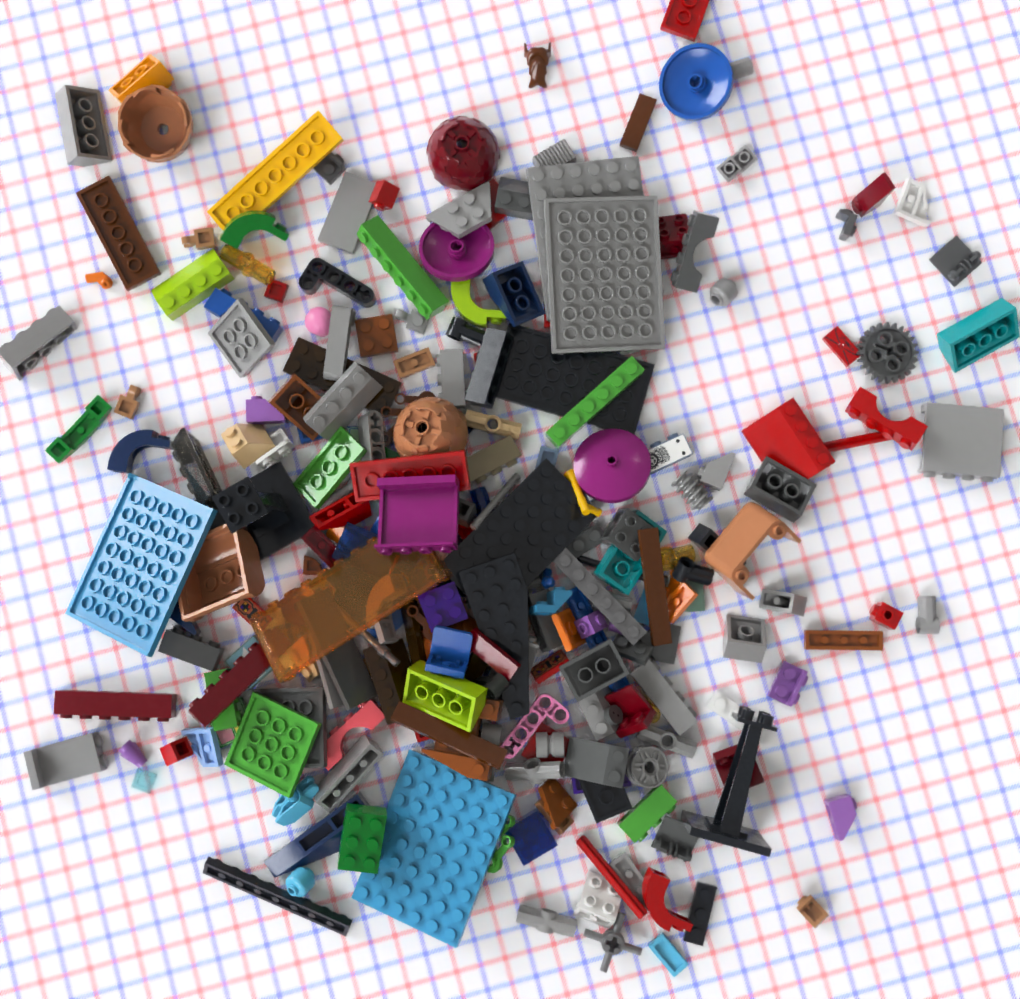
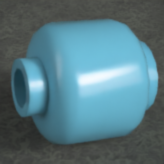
M297 867L286 879L287 891L291 896L304 897L315 885V875L307 867Z

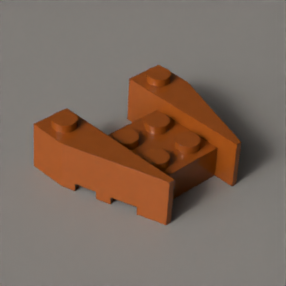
M486 697L485 706L473 730L469 733L476 736L479 735L481 719L501 720L504 700H494ZM435 741L434 748L424 747L421 752L467 778L483 781L491 779L492 766Z

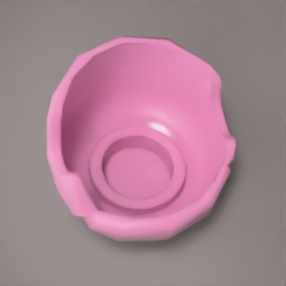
M323 307L310 309L305 316L304 322L307 330L320 337L327 336L331 312Z

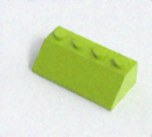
M212 248L152 289L151 292L166 316L174 321L208 298L215 287L221 289L235 278L214 248Z
M419 660L407 668L403 703L467 732L473 730L485 706L488 688L467 679H455L447 675L433 674L425 671L426 662L423 660Z

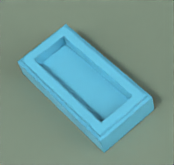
M663 932L648 944V947L673 977L677 976L689 965Z

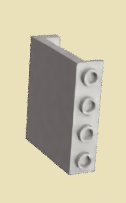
M929 402L921 405V413H924V424L928 427L923 434L921 469L917 470V473H924V477L943 475L945 479H955V476L962 477V480L972 481L974 478H981L982 482H993V479L1000 478L1004 409Z

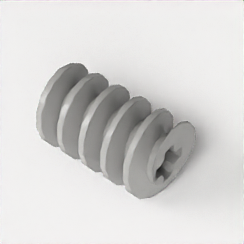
M684 472L672 482L671 486L678 485L676 492L683 491L681 498L688 497L686 504L693 503L691 510L698 509L699 511L713 497L706 498L708 491L701 492L703 485L696 486L698 479L691 480L693 473L686 474Z

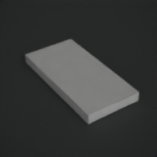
M345 171L318 237L319 242L354 254L359 241L356 234L361 224L367 221L373 204L368 201L375 187V182Z

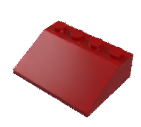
M794 397L741 431L761 462L767 456L806 479H810L836 462Z

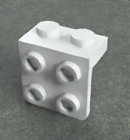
M282 428L270 435L276 447L255 461L263 469L276 464V460L289 456L293 452L292 449L295 448Z

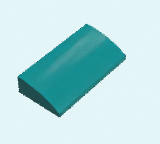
M633 510L635 514L651 526L658 527L661 543L667 531L639 510ZM611 544L593 572V575L623 594L629 595L643 572L641 557L638 561H634Z

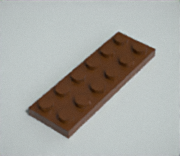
M110 176L76 192L127 291L162 274Z

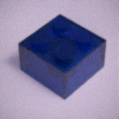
M537 808L515 820L514 826L510 827L505 833L514 837L515 844L513 848L523 866L558 846L557 840Z

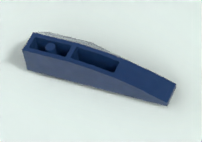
M361 792L355 794L266 859L264 863L274 878L293 871L297 867H303L339 852L346 804L370 806Z

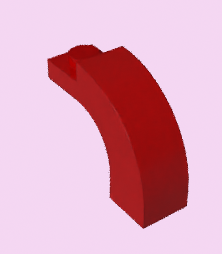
M648 867L642 883V897L649 914L661 928L668 932L671 926L681 932L683 930L690 932L693 927L690 919L665 907L664 895L671 881L667 874Z

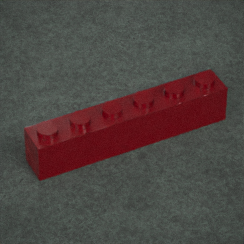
M277 627L273 630L268 629L262 635L263 640L259 644L257 642L253 643L248 648L249 653L245 657L241 655L233 663L235 666L230 671L226 669L218 677L220 681L215 685L211 683L204 690L205 695L201 699L197 697L189 704L190 709L188 713L204 729L216 720L292 646L293 643Z
M56 690L53 714H59L60 718H72V715H80L79 719H92V716H99L100 720H111V716H118V720H131V717H138V721H150V718H157L159 722H169V718L176 717L177 694Z

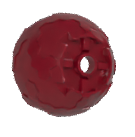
M457 116L445 120L433 131L428 141L426 154L434 179L441 185L455 190L471 191L494 176L500 159V148L496 136L485 123L476 118ZM465 140L467 145L464 148H460L457 146V142Z

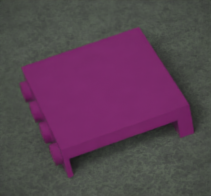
M455 474L377 478L380 500L378 543L374 544V548L380 554L391 555L392 552H400L407 555L412 554L414 551H419L423 554H430L432 551L450 553L452 550H458L459 479Z

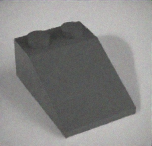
M611 638L559 666L577 702L630 674Z
M570 736L565 759V776L623 788L629 748Z

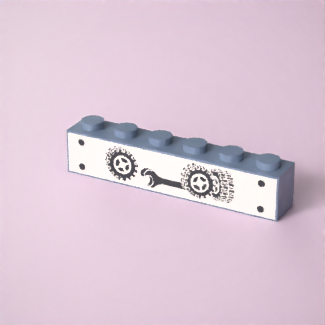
M674 433L667 437V441L661 443L659 440L650 445L651 448L648 449L651 458L650 475L693 455L684 433L680 435ZM582 490L583 495H584V497L588 500V502L591 503V502L595 501V499H593V498H591L590 496H588V495Z

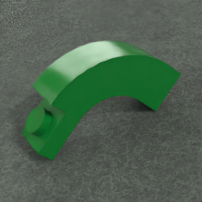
M255 210L241 213L232 218L220 234V240L238 249L244 236L254 230H265L284 241L287 240L289 233L286 230V226L278 222L274 224L276 220L275 215Z

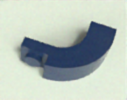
M154 430L132 432L123 437L113 448L107 470L125 474L132 473L133 463L139 452L150 447L174 450L175 442L171 441L170 437L158 435V432Z

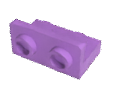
M783 661L767 696L792 707L800 698L799 690L801 686L804 687L807 683L808 676L806 675L808 671Z

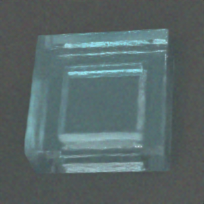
M137 768L131 788L151 793L157 774Z

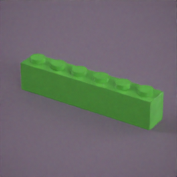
M379 215L361 224L356 234L359 240L365 244L371 255L379 261L382 268L393 278L395 284L402 289L408 300L416 306L418 312L426 320L442 312L449 300Z
M633 356L629 357L546 432L545 436L557 449L562 447L637 380L645 369Z

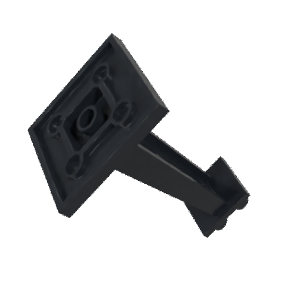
M281 461L251 478L246 477L212 497L232 534L242 528L249 532L258 547L260 561L299 540L314 525L309 518L311 515Z
M740 705L738 713L732 712L731 716L736 721L744 723L714 818L682 810L680 818L689 835L770 857L772 849L759 831L743 827L742 821L762 728L777 732L778 728L773 725L774 716H771L770 713L759 711L758 717L753 718L755 711Z

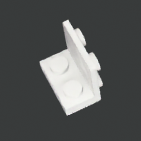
M589 871L573 915L610 929L616 921L622 898L604 876Z

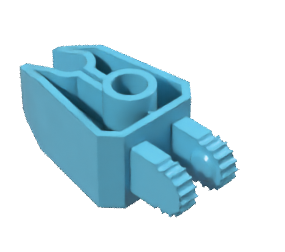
M307 776L297 784L293 797L288 798L281 794L275 802L272 816L276 817V823L282 826L295 823L313 808L314 801L312 798L319 791V786L315 784L313 776Z

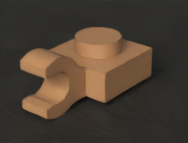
M213 227L194 230V235L181 237L184 248L193 247L194 245H196L197 250L216 248Z
M131 384L127 395H120L114 413L133 420L141 403L136 401V398L140 395L141 388Z

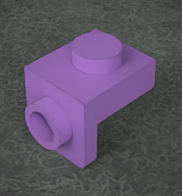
M599 609L574 621L582 639L608 627L606 619Z

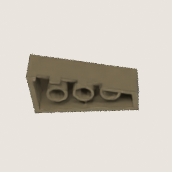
M511 435L467 457L471 487L475 483L479 484L485 481L491 474L493 476L503 471L502 468L505 466L510 468L518 463L517 459L522 454Z

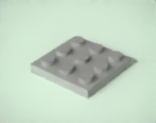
M243 298L237 299L208 332L239 378L245 377L275 345L273 339Z

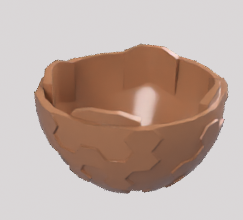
M151 84L127 95L118 110V130L123 145L129 152L148 162L161 163L177 158L190 144L194 125L192 113L184 99L172 90L161 85ZM163 125L168 126V132L165 135L160 134V128Z
M424 397L414 400L400 412L394 425L393 440L398 455L404 457L465 450L468 440L467 419L465 415L453 403L439 397ZM422 423H426V431L423 433H419V425Z

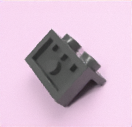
M331 152L313 170L329 185H332L346 170L344 166L345 161L337 153L334 155Z

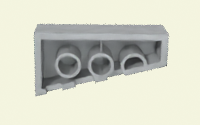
M60 305L56 308H51L43 318L35 320L28 329L20 331L12 341L6 342L0 347V358L4 366L20 381L24 378L22 374L28 368L32 370L37 366L36 362L40 357H47L51 353L54 344L60 345L77 329L75 321Z

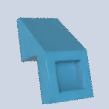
M554 587V590L547 592V601H538L535 605L529 607V615L548 616L555 613L572 595V590H565V587Z

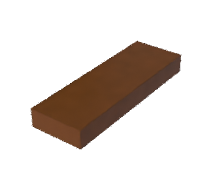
M639 93L619 146L637 152L657 99Z

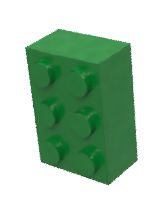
M346 804L337 860L338 870L378 874L387 820L386 808Z

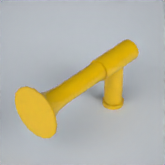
M574 469L565 472L563 476L572 484L582 514L586 516L592 513L599 517L602 514V509L587 503L576 481Z

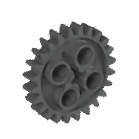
M886 322L884 326L882 323H878L876 327L874 325L869 328L870 331L866 330L864 332L865 336L859 338L862 343L857 344L856 347L861 350L857 351L856 354L861 355V358L857 362H863L860 369L866 368L865 375L871 373V380L878 377V383H881L884 379L886 384L890 383L891 380L893 383H896L898 378L900 380L905 379V375H910V370L916 367L913 363L917 362L918 359L914 355H917L919 351L914 350V348L918 344H912L911 341L915 337L909 338L910 331L904 333V326L897 329V323L892 324L891 327L889 322ZM881 336L886 339V344L881 342ZM897 346L903 349V353L898 352ZM872 352L877 354V360L872 358ZM888 362L893 363L894 370L889 368Z

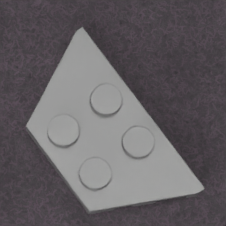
M489 181L425 215L427 221L439 225L442 230L451 232L453 236L459 239L491 222L492 206Z

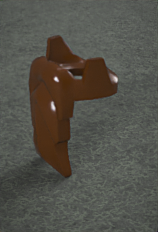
M549 42L547 50L543 47H533L527 50V45L524 43L523 56L527 59L529 75L531 76L528 87L533 88L539 85L542 88H547L545 75L547 74L546 66L551 57V42Z

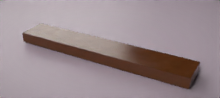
M658 527L639 529L637 531L652 646L671 644L672 637Z
M400 701L390 721L500 770L508 752L507 749Z

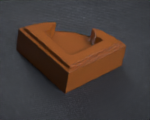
M304 555L303 575H323L320 563L313 557Z

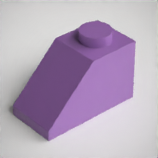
M252 396L251 399L245 400L246 422L248 424L288 423V419L265 398L263 399L262 396Z
M846 793L824 800L834 836L839 841L844 840L856 817V801Z

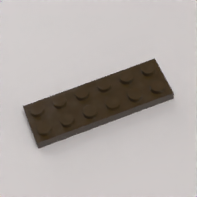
M298 337L283 372L289 375L295 373L301 380L325 391H328L336 382L323 379L326 349ZM347 359L346 370L354 361ZM357 363L383 386L377 395L366 405L365 409L370 411L376 410L380 413L383 406L391 408L395 401L394 398L402 386V382ZM384 408L382 412L384 415H388L390 410Z

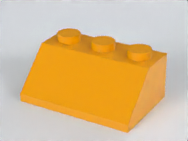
M149 54L108 91L122 104L127 95L151 84L169 88L174 78L158 59Z

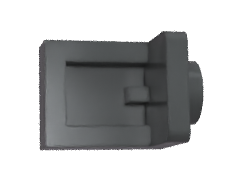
M840 209L835 218L845 222L838 238L846 241L849 236L852 237L857 228L854 224L858 215L849 209Z

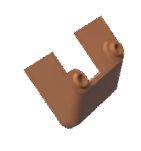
M749 502L743 506L707 549L705 561L736 592L753 600L755 597L743 586L749 578V570L744 565L745 561L767 535L775 540L785 537L799 544L802 540L783 521L760 505Z

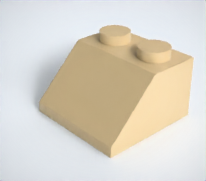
M236 423L221 434L232 456L244 469L276 447L262 424Z

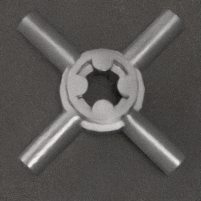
M618 912L613 929H608L603 934L585 928L583 936L601 942L602 948L605 951L600 967L602 972L607 973L612 956L619 954L622 950L639 956L642 953L641 947L626 943L620 932L626 916L625 913ZM613 937L617 938V945L614 947L606 944L608 940L612 941Z

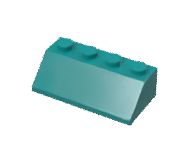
M1000 298L937 333L939 349L952 371L956 373L1019 338L1017 309L1003 298Z

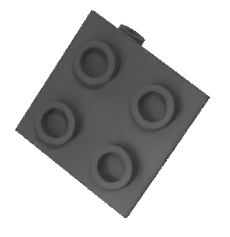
M957 235L929 259L953 287L957 286L982 263L980 261L981 253L979 251L972 252Z
M665 815L651 847L655 848L657 852L667 853L668 856L671 854L673 858L677 857L682 859L683 862H690L692 859L691 853L699 837L689 835L682 821Z

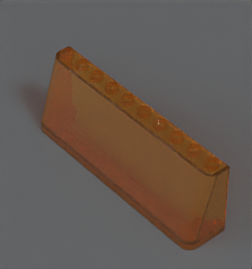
M374 536L366 542L367 545L363 548L357 547L350 552L351 555L346 559L342 557L336 560L332 568H324L317 573V577L313 580L309 578L300 584L301 587L296 591L292 589L284 594L285 598L282 600H274L267 605L268 609L263 612L259 610L252 614V619L249 622L279 683L291 681L296 677V674H300L313 663L429 589L438 586V583L446 582L454 577L439 552L432 551L430 554H423L419 551H414L412 554L407 555L400 552H392L391 555H382L374 548V544L378 543L377 536Z

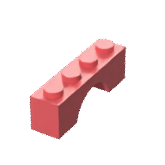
M373 698L357 706L359 710L355 714L351 712L343 719L345 723L340 728L337 725L329 732L331 737L327 739V767H325L328 771L345 756L343 740L350 729L365 727L373 730L385 719L382 708Z

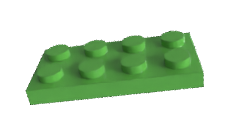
M340 426L296 479L294 485L314 508L320 509L350 473L349 464L351 462H359L367 450L346 428Z

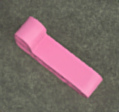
M547 693L540 694L529 707V714L522 716L502 742L500 747L504 749L505 745L510 746L513 742L510 739L511 737L520 743L519 746L515 743L512 747L514 752H508L505 758L511 759L517 755L546 716L557 724L566 723L569 719V712L566 707ZM543 697L550 699V705L547 708H543L539 704L540 699ZM559 709L564 710L566 713L565 718L562 720L555 718V712ZM530 713L538 715L539 718L536 723H530L527 720ZM519 728L525 729L527 733L522 739L517 738L515 735L516 730Z

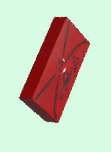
M838 326L822 338L845 367H848L861 356L856 354L859 350Z

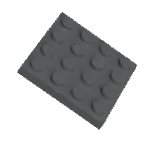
M324 687L252 689V693L259 692L321 723L304 768L327 767V715Z

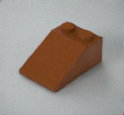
M293 373L268 402L312 441L319 435L305 423L303 417L321 397Z

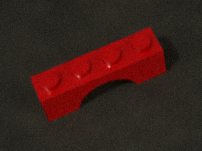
M859 387L845 412L851 418L865 423L868 428L879 431L885 438L896 441L902 448L912 451L928 426L912 416L902 421H892L885 418L877 408V396Z

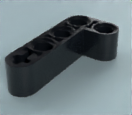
M321 258L312 259L299 278V285L302 291L308 295L315 294L321 284L324 283L363 307L370 308L376 302L375 294L370 287ZM316 266H323V269L320 272L314 271ZM339 275L337 281H330L331 276ZM307 281H313L311 287H304ZM350 284L355 285L354 290H352V291H347V290H346V287H347L348 285H350ZM360 291L364 296L369 295L370 299L366 298L364 300L363 296L360 294Z

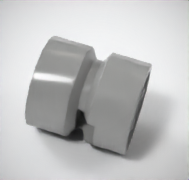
M536 732V758H547L549 754L555 758L564 757V733L552 732L551 735H548L547 732Z

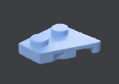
M203 727L185 728L181 730L182 736L187 735L192 743L193 753L197 755L203 767H219L223 764L217 733L213 727H207L206 729Z

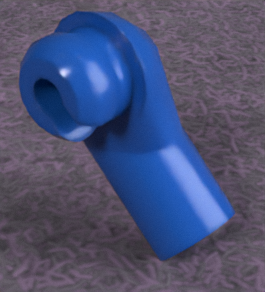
M549 568L542 572L541 584L545 589L555 586L552 570Z

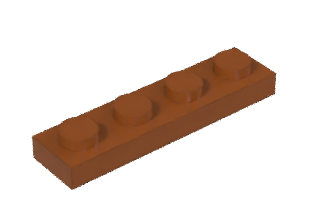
M804 630V649L883 651V631Z

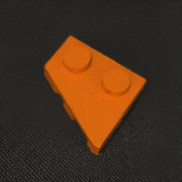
M671 570L669 573L671 578L668 587L665 588L670 623L674 624L698 594L687 582L682 583L675 580L672 576L673 570Z

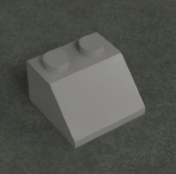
M727 614L723 636V657L762 663L767 648L765 619Z

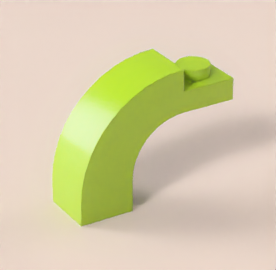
M470 279L451 282L454 306L465 321L485 329L487 328V321L494 325H501L502 322H506V317L501 310L482 309L472 301L470 297Z

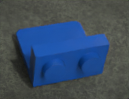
M435 626L430 654L425 664V671L433 674L447 675L455 679H464L468 668L473 634L444 626Z

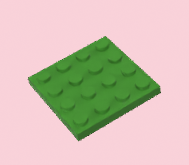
M253 692L224 765L291 798L321 723L259 692Z

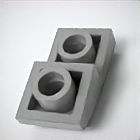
M744 145L716 169L727 182H730L754 164L758 158L747 145Z

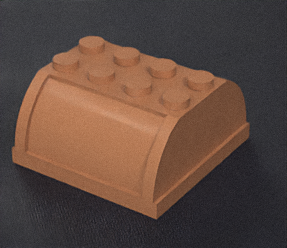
M224 524L208 532L178 599L182 621H198L209 613L243 599L256 597L263 592L265 580L259 551L248 531L242 528L232 534L227 524Z

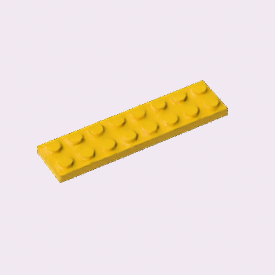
M318 110L207 211L208 214L223 230L232 218L241 213L255 210L266 212L344 141L343 138Z

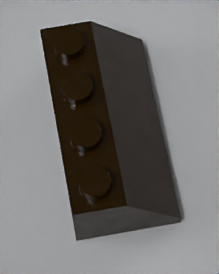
M403 638L398 639L399 641L393 644H385L391 649V653L400 660V664L397 667H394L386 658L380 657L374 647L363 650L387 725L395 723L390 721L398 702H403L407 668L412 666Z

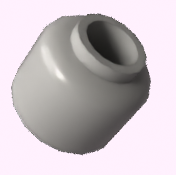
M721 278L710 288V300L716 306L726 307L737 297L736 283L732 280Z

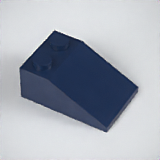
M523 261L493 272L482 279L489 296L513 327L546 314Z

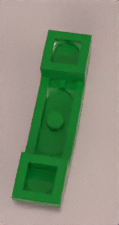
M97 395L85 407L86 411L61 438L57 437L45 451L60 464L77 451L95 433L113 407L101 396Z

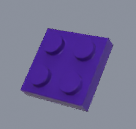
M454 581L417 595L431 633H433L434 627L437 625L448 627L468 619Z

